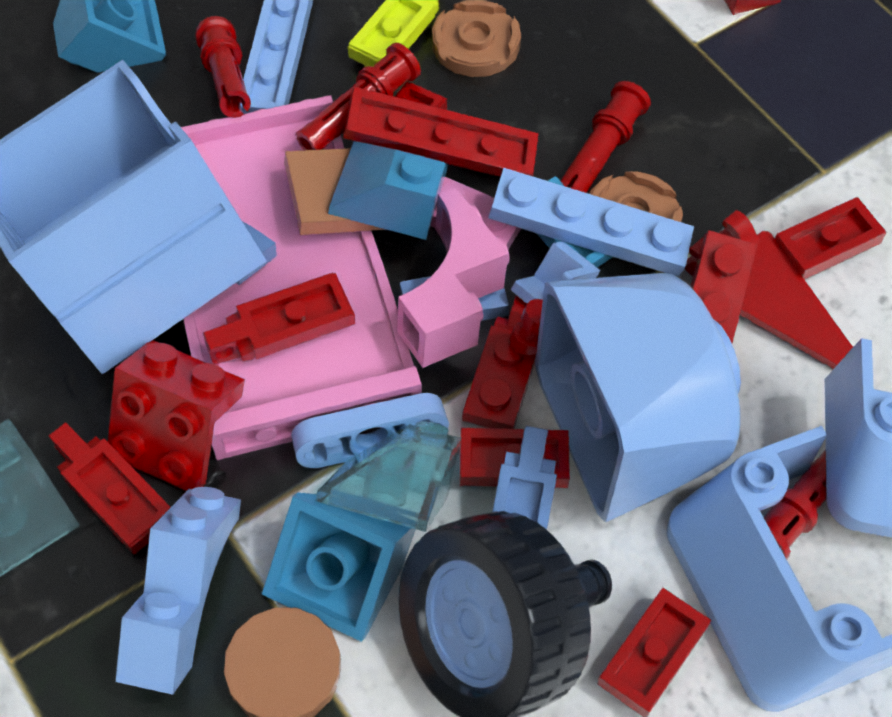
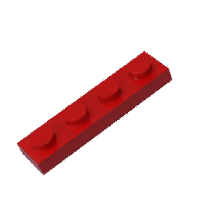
M354 87L350 95L343 138L420 155L445 162L446 164L499 177L502 175L503 168L533 177L539 133Z

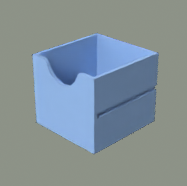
M121 60L0 139V247L10 264L53 316L57 318L62 327L101 374L107 372L139 350L147 342L152 341L267 262L192 140L176 121L171 124L139 78L124 60Z

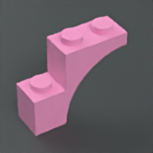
M456 187L438 194L435 229L446 248L447 255L438 270L423 284L398 298L397 332L422 368L478 345L480 323L484 316L482 305L478 298L504 288L506 268L510 260L504 241L500 237L493 235L482 221L476 206L469 204Z

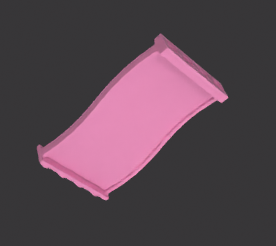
M331 95L316 99H306L301 102L269 109H259L246 113L241 117L213 119L208 122L181 127L194 143L240 219L275 242L277 256L242 284H233L183 319L191 356L203 362L213 364L205 346L203 332L227 324L225 318L237 312V305L332 272L336 273L355 313V324L259 359L254 358L253 360L242 361L240 356L236 359L215 364L223 370L245 379L242 397L214 424L212 447L217 460L292 442L291 433L294 427L312 417L422 393V384L417 368L413 364L410 350L397 332L398 309L372 232L356 231L300 235L284 165L285 151H303L296 140L297 136L295 133L333 103ZM341 135L328 144L325 149H344Z

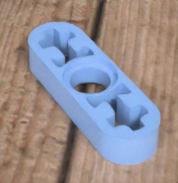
M420 393L306 419L294 427L291 438L297 462L307 468H321L433 442L446 433L449 422L440 397L431 393ZM381 427L380 429L371 433L359 434L362 431L370 428Z

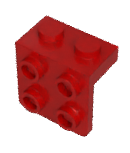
M154 340L147 342L115 368L108 443L134 468L185 491L204 487L207 479L214 424L242 397L245 379L223 370L218 365L206 363L182 353L171 345Z

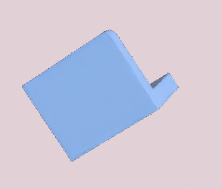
M563 241L556 242L550 247L535 275L516 280L511 291L526 303L533 299L543 300L545 282L596 278L600 270Z

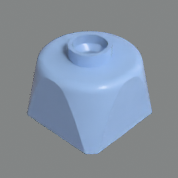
M669 273L545 282L535 361L540 386L559 429L569 430L570 454L594 508L603 521L608 522L702 476L731 457L740 433L738 393L740 391L741 378L738 360L728 335L722 326L712 318L701 298L686 282Z

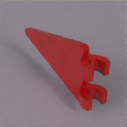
M734 211L723 220L722 226L725 229L720 234L758 244L740 315L834 369L853 346L774 236L768 231H762L757 235L750 220L742 212ZM703 238L689 248L688 253L691 256L687 259L684 269L692 277L695 272Z

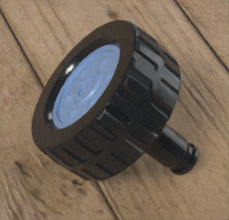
M495 511L462 518L441 525L424 534L413 546L402 570L399 586V616L407 651L417 673L428 690L445 708L456 716L522 717L561 699L578 681L586 665L591 642L589 608L592 605L604 603L609 599L612 592V578L607 568L597 560L590 559L580 564H574L560 542L548 530L536 521L517 513Z

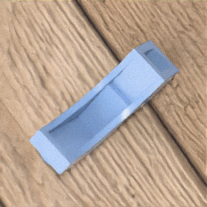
M212 487L188 489L150 528L144 593L122 617L116 682L173 695L188 674L193 664L199 624L210 582L225 542L239 520L241 499L224 496L221 490Z

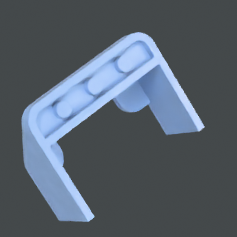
M861 338L824 379L825 432L827 434V506L832 517L847 529L892 538V393L874 389L872 340Z
M822 426L742 455L680 502L673 509L667 524L666 532L669 543L707 617L712 620L711 625L747 696L756 706L772 712L789 709L892 666V634L882 638L871 618L863 610L850 604L840 603L816 612L814 611L760 512L779 503L788 489L789 480L803 475L811 466L827 436Z

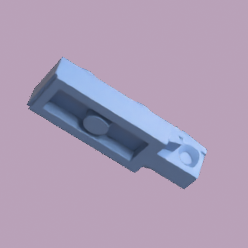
M526 426L524 428L520 454L506 451L504 464H501L492 512L506 511L517 513L536 521L547 530L557 475L554 474L556 461L543 459L548 430Z

